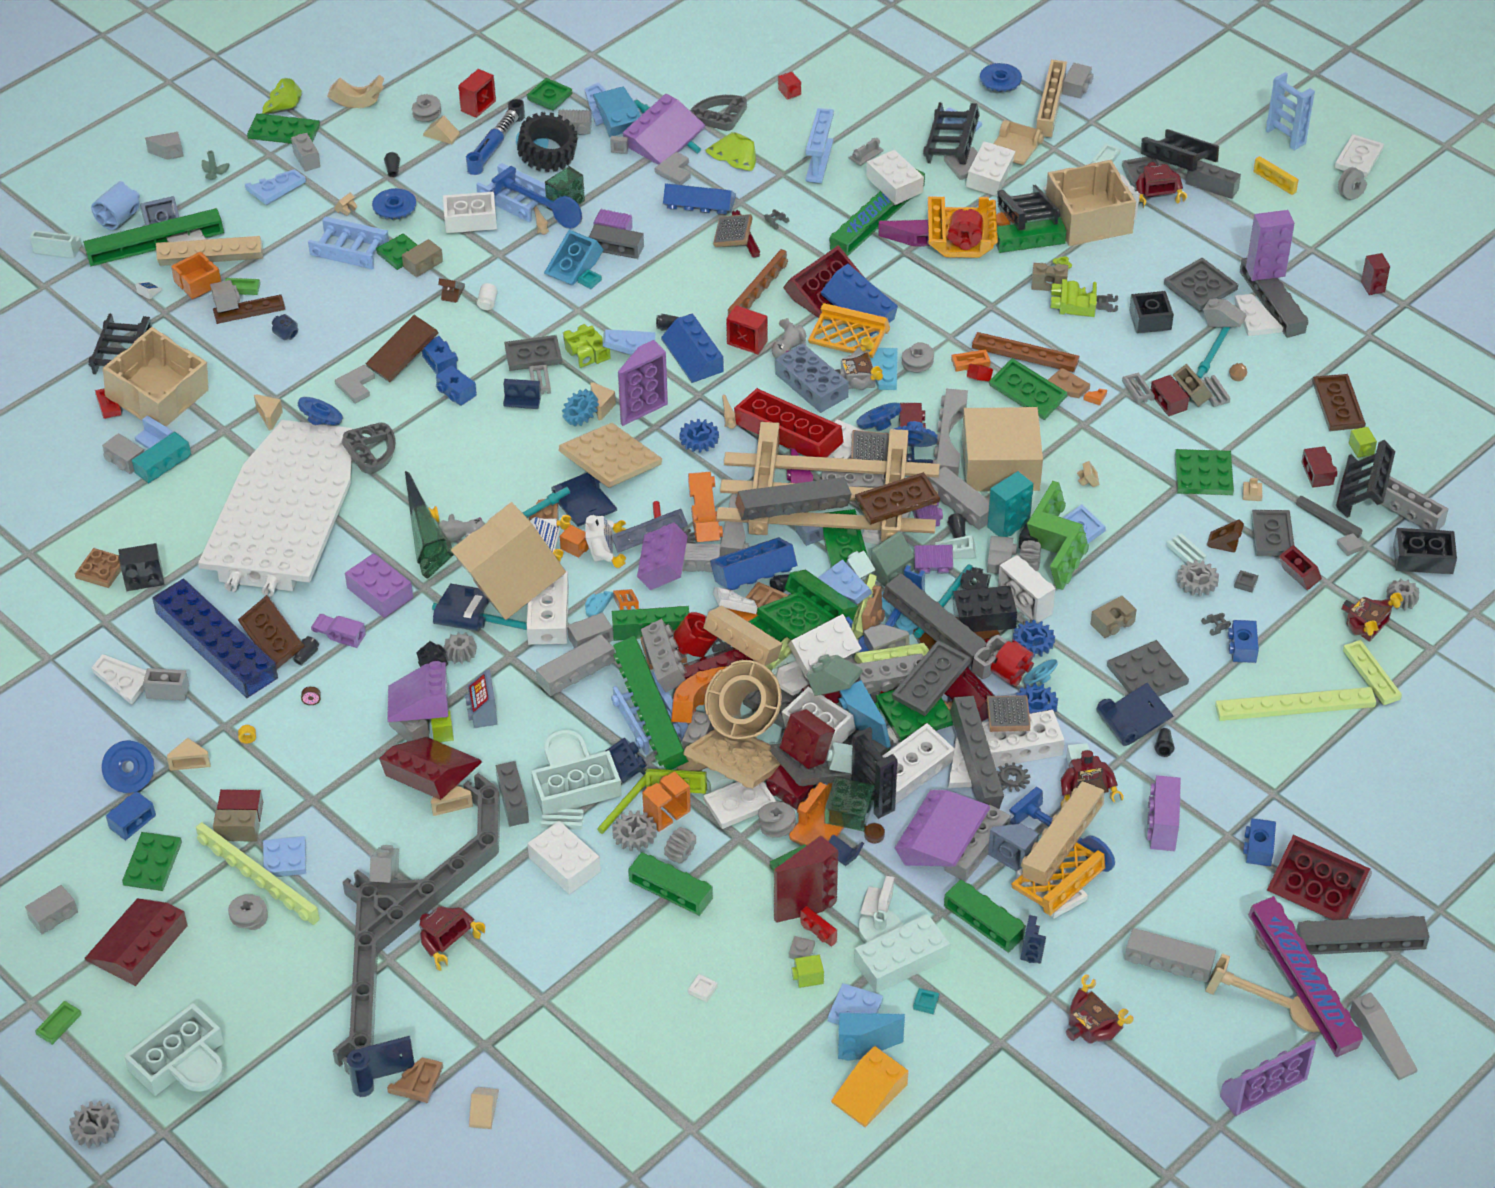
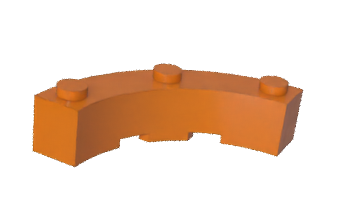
M711 472L688 473L689 495L694 497L691 513L696 542L719 541L720 537H723V529L718 524L717 511H715L712 487H715V476H711Z
M726 667L699 671L683 681L674 694L671 722L691 723L696 707L705 704V695L710 681L719 670H723Z

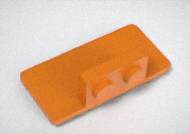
M820 782L816 788L810 790L806 801L800 803L797 809V813H799L798 823L793 831L790 832L789 839L800 845L805 844L807 846L820 835L827 841H829L832 835L838 837L863 804V797L835 783L825 785Z

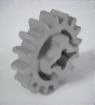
M1194 560V563L1187 561L1186 565L1182 564L1181 569H1178L1177 583H1180L1179 588H1185V593L1191 591L1192 596L1195 593H1198L1199 596H1202V593L1209 595L1210 591L1214 592L1215 587H1218L1219 573H1216L1217 569H1211L1212 564L1205 565L1203 560L1201 563H1198L1197 560Z
M637 810L636 814L629 811V815L626 816L622 813L621 819H615V824L612 825L613 839H616L617 845H622V849L629 847L631 852L633 848H637L640 851L642 846L647 849L648 843H654V838L657 837L656 823L653 822V817L648 818L646 812L640 815L639 810Z
M91 1101L89 1102V1107L81 1105V1111H74L75 1118H70L71 1125L69 1129L74 1141L78 1140L80 1146L86 1142L87 1148H90L94 1143L96 1147H99L102 1141L107 1144V1138H114L113 1131L119 1130L117 1125L119 1119L115 1109H111L108 1103L102 1106L101 1101H98L97 1105H93Z

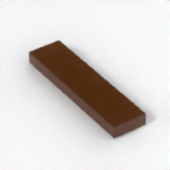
M282 294L240 302L237 309L217 312V309L213 308L216 324L283 311L285 310V304Z

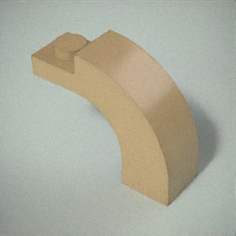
M378 75L365 87L352 86L339 78L331 85L327 97L345 107L365 108L377 102L379 94L384 87L382 85L384 78Z

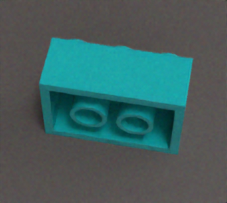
M1019 471L990 488L987 528L1000 537L1012 536L1016 531L1024 527L1031 517L1034 483Z

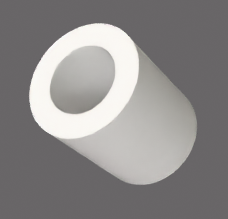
M485 283L480 287L477 300L479 308L491 310L494 307L497 296L496 286Z

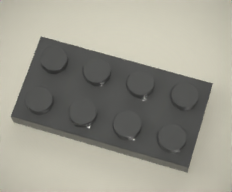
M938 640L892 693V698L926 716L971 663V657Z

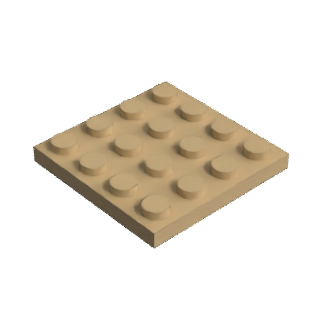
M613 423L559 445L558 450L608 488L655 468L662 463L661 457Z
M716 729L687 746L684 751V755L692 761L699 762L710 770L718 771L728 779H734L742 783L743 786L752 789L771 777L780 765L779 761L770 752V744L755 737L746 740L731 739L722 735Z

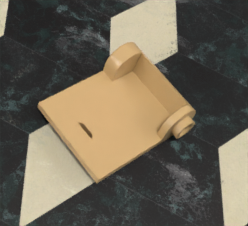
M1004 120L1000 127L999 137L993 144L1015 151L1013 162L1024 165L1038 145L1043 143L1044 134H1042V130Z

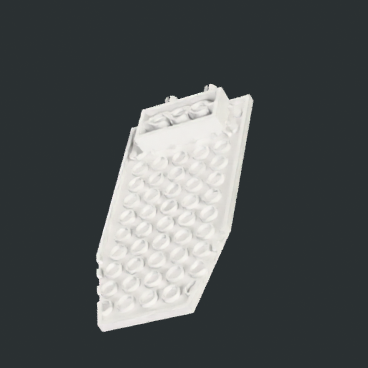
M281 420L243 464L198 562L199 569L218 571L219 582L225 583L224 587L227 591H231L232 586V592L236 591L238 584L263 587V595L266 596L269 593V597L273 596L275 589L293 591L297 581L310 582L351 484L352 457L341 442L344 432L352 430V428Z

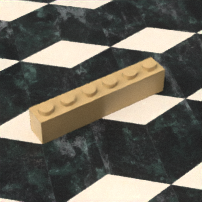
M1052 59L1050 61L1036 129L1042 130L1044 137H1052L1063 91V81L1066 77L1067 61Z
M260 236L156 243L157 261L160 266L174 265L200 251L209 259V262L263 259V244Z
M1083 781L1078 788L1073 789L1070 799L1063 803L1061 811L1053 817L1049 828L1044 829L1041 839L1033 844L1030 854L1023 858L1021 867L1023 868L1024 878L1046 886L1104 805L1103 789Z

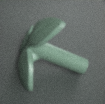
M212 150L207 152L208 161L202 160V169L208 173L205 175L207 179L217 178L216 173L223 174L229 168V163L216 166L214 151Z

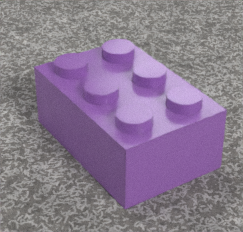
M674 522L644 535L637 577L650 590L681 578L688 536Z
M375 553L345 572L347 589L383 618L413 598L411 582Z
M1156 775L1155 783H1151L1147 822L1149 824L1147 841H1151L1150 849L1175 851L1180 819L1181 777Z

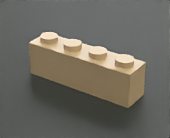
M724 606L709 611L703 627L764 666L778 660L783 643Z

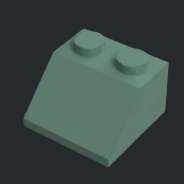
M900 531L872 549L871 563L875 568L874 575L877 576L876 580L884 587L900 573L904 575L907 565L911 566V571L914 570L915 556Z
M827 654L818 658L817 663L811 667L812 669L806 676L814 696L851 688L863 673V670L839 655L830 656Z

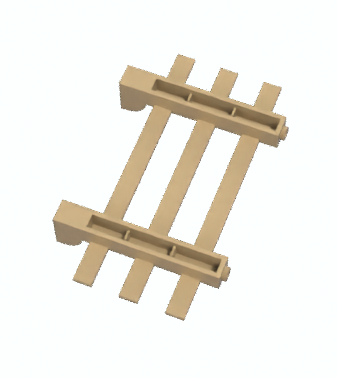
M761 422L757 454L725 452L724 465L755 467L754 481L722 479L720 493L738 494V491L795 484L774 482L776 468L886 474L885 484L904 479L905 476H913L922 472L927 477H939L940 464L907 462L908 430L890 429L887 461L779 455V423ZM849 487L852 494L850 500L856 501L855 494L873 488ZM718 507L717 521L749 523V534L768 535L769 524L881 530V542H884L899 531L935 533L936 520L902 518V515L870 525L864 515L801 512L754 520H742L737 508Z

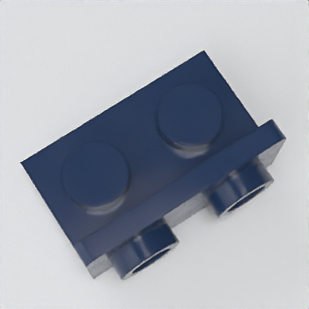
M504 379V407L539 409L541 401L540 381Z
M624 737L605 750V752H610L619 778L623 783L639 772L643 775L646 774L645 767L647 764L638 755L640 751L634 742L630 743Z
M1029 915L1020 960L1041 964L1046 936L1038 935L1040 926L1036 925L1037 916Z

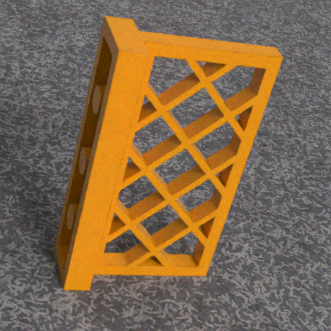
M823 303L821 307L822 313L808 342L853 353L859 346H863L859 343L858 338L867 335L874 344V347L870 352H865H868L870 358H873L884 334H888L890 325L885 317ZM824 319L832 321L827 326L823 327L822 325ZM840 324L848 325V327L840 331L837 326ZM835 327L837 332L827 335L826 331ZM858 327L864 329V331L857 334L853 331ZM849 331L852 332L853 336L843 339L842 334ZM873 331L879 332V334L873 338H871L869 335V333ZM824 332L826 337L820 340L815 339L816 335ZM840 336L842 341L831 343V339ZM856 340L857 345L853 347H848L846 345L847 343Z
M1076 842L1073 847L1074 851H1070L1066 856L1075 857V862H1062L1058 869H1061V873L1053 874L1050 879H1062L1059 884L1050 885L1049 880L1046 886H1035V882L1024 878L1022 874L1011 883L1012 888L1044 908V913L1051 916L1105 869L1104 853L1099 850L1094 853ZM1078 856L1089 857L1086 861L1077 860ZM1076 867L1072 873H1064L1063 868ZM1023 882H1033L1032 887H1023L1021 884ZM1048 891V894L1043 898L1036 895V892Z

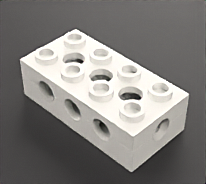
M568 571L528 602V645L567 644Z
M1048 710L1029 714L1030 731L990 732L989 721L982 722L995 767L1005 766V763L1011 765L1013 762L1017 764L1063 755L1064 737L1054 711Z
M927 723L883 755V757H888L894 754L898 759L896 804L952 763L955 749Z

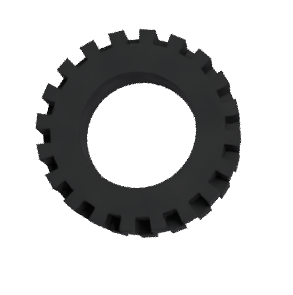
M541 112L540 116L535 113L532 118L528 116L526 121H523L520 126L517 142L519 157L522 156V161L524 163L528 161V166L532 168L534 165L538 171L543 168L545 172H549L550 169L556 172L559 167L563 170L566 165L569 166L574 158L578 133L577 130L574 131L575 126L573 124L569 125L570 121L568 119L562 120L563 116L558 115V117H555L554 113L551 112L549 115ZM548 138L555 141L560 148H543L533 141Z

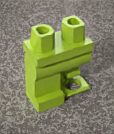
M1062 279V284H1052L1051 295L1060 297L1051 296L1050 308L1060 309L1059 314L1067 313L1070 315L1095 317L1097 282H1093L1092 291L1086 293V287L1080 288L1079 283L1073 280L1067 281L1068 279Z
M582 324L575 332L570 330L563 332L565 350L571 356L577 354L580 368L611 359L610 348L603 347V337L595 330L593 325L587 326ZM586 357H590L587 363H583Z

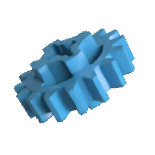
M580 389L578 394L573 393L571 398H567L568 403H564L566 408L562 409L564 413L562 417L574 427L577 424L582 426L584 421L588 423V419L594 417L592 415L593 412L598 411L595 407L599 406L597 402L599 399L591 390L585 389L582 391Z

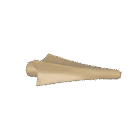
M535 206L533 209L536 217L537 234L541 232V234L545 235L549 232L547 228L548 222L542 216L538 207Z
M722 395L725 427L728 426L730 429H733L737 426L735 413L726 395Z

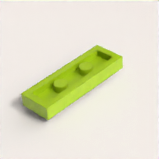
M664 769L646 770V788L655 783L659 784L664 776L675 771L690 786V793L705 794L707 792V772Z

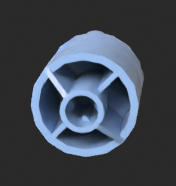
M119 181L92 203L91 210L94 218L103 227L115 230L139 209L138 199L140 195L136 190L130 189L122 181Z

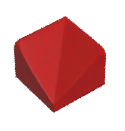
M970 363L967 377L989 382L992 378L993 369L984 365Z

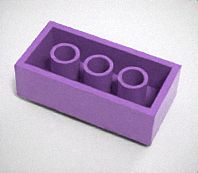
M1289 210L1254 214L1246 269L1252 281L1286 277L1295 225Z

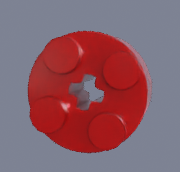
M973 209L956 210L950 217L948 239L954 245L961 247L962 250H969L971 247L978 245L983 235L984 223L982 215Z
M691 612L684 617L675 630L673 636L679 646L678 650L680 653L702 658L717 640V636L703 628L707 618L705 615Z
M1012 639V642H1006L995 656L998 660L996 664L992 662L990 670L1008 684L1016 687L1021 682L1024 673L1030 672L1033 668L1034 663L1032 659L1034 654Z

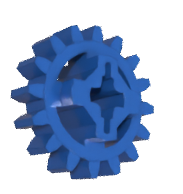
M697 419V422L690 420V424L685 423L684 427L680 428L681 445H685V449L692 448V452L698 450L701 453L702 449L709 451V447L715 448V444H718V427L713 426V422L707 423L706 419L703 422H700V419Z
M1026 620L1025 625L1019 623L1018 628L1014 629L1013 639L1033 652L1034 657L1035 654L1042 657L1043 652L1048 654L1049 649H1053L1055 643L1054 630H1049L1050 625L1043 626V621L1037 624L1035 620L1032 623Z
M1036 683L1033 684V687L1026 684V689L1020 688L1019 693H1016V696H1027L1029 714L1048 710L1057 712L1058 698H1056V692H1051V687L1045 689L1044 684H1041L1040 687Z

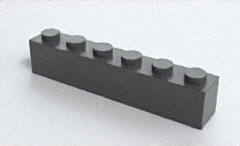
M1247 257L1242 258L1239 272L1263 306L1283 327L1282 332L1286 338L1306 333L1309 323L1308 318L1292 299L1291 294L1287 292L1283 283L1278 278L1252 281L1246 269Z
M845 477L738 491L735 504L742 520H754L801 512L843 508L849 505L852 494Z
M900 573L886 584L882 595L884 599L935 641L939 640L971 657V663L967 666L968 668L973 665L976 652L987 645L981 637L977 636L968 626L960 622L953 614L949 613L903 574Z
M974 696L956 697L953 700L950 714L976 800L1000 809L1004 793Z
M1425 916L1298 922L1296 929L1299 937L1304 939L1306 948L1311 955L1423 950L1427 948L1430 938Z

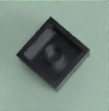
M1166 291L1131 294L1129 310L1137 333L1172 330L1174 313Z
M157 543L118 549L126 592L165 585Z

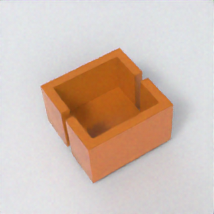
M201 251L171 266L174 282L181 289H184V292L191 299L210 291V284L221 282L219 269L211 261L209 262V259Z
M675 771L664 776L659 784L655 783L652 786H648L642 792L643 814L646 812L648 818L653 817V822L656 823L658 832L673 823V820L661 807L676 821L691 811L690 786Z

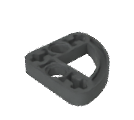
M738 95L712 96L695 104L690 111L705 126L730 131L736 126L747 109V99ZM729 105L723 114L707 110L715 106Z
M380 422L344 432L341 443L360 470L371 474L389 464L394 454L396 440L391 427L386 423ZM362 434H368L371 437H364ZM385 440L387 450L380 458L376 459L366 445ZM360 450L363 454H358L355 451Z

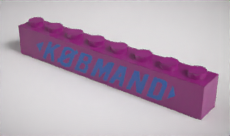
M1274 896L1253 904L1248 913L1249 918L1336 1058L1359 1048L1363 1040L1360 1028L1355 1026L1351 1020L1350 1012L1343 1007L1338 993L1329 985L1326 974L1321 972L1316 958L1307 950L1304 939L1299 937L1294 923L1285 915L1282 904L1277 902Z

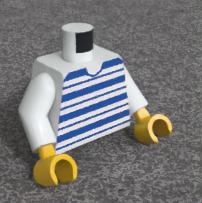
M564 515L561 517V520L534 517L530 522L560 562L564 552L561 549H555L560 530L557 526L566 530L571 524V517Z
M591 515L587 517L586 541L595 562L601 560L612 561L616 568H621L626 564V557L623 554H619L617 557L613 556V540L611 538L613 531L618 533L626 530L622 527L626 524L624 520L613 523V521L606 519L604 516Z

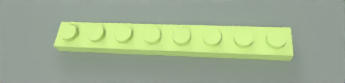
M1372 687L1219 700L1216 701L1215 707L1219 721L1371 708L1376 706V700Z
M201 822L196 826L198 841L203 846L207 845L211 848L216 856L223 857L231 867L235 866L238 868L243 876L246 878L250 877L259 888L266 889L274 899L281 900L289 910L293 909L297 912L302 920L309 921L313 925L320 920L318 908L204 823Z

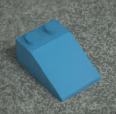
M624 86L593 94L609 137L623 134L641 116L637 105Z
M569 229L544 274L573 286L578 281L577 278L596 264L604 249L597 240Z
M860 680L854 683L851 688L840 690L841 698H839V703L844 710L853 715L855 729L860 731L871 727L872 739L886 748L891 747L886 723L863 682Z
M839 1013L838 1059L847 1061L860 1060L874 1046L883 1051L903 1043L905 1014Z

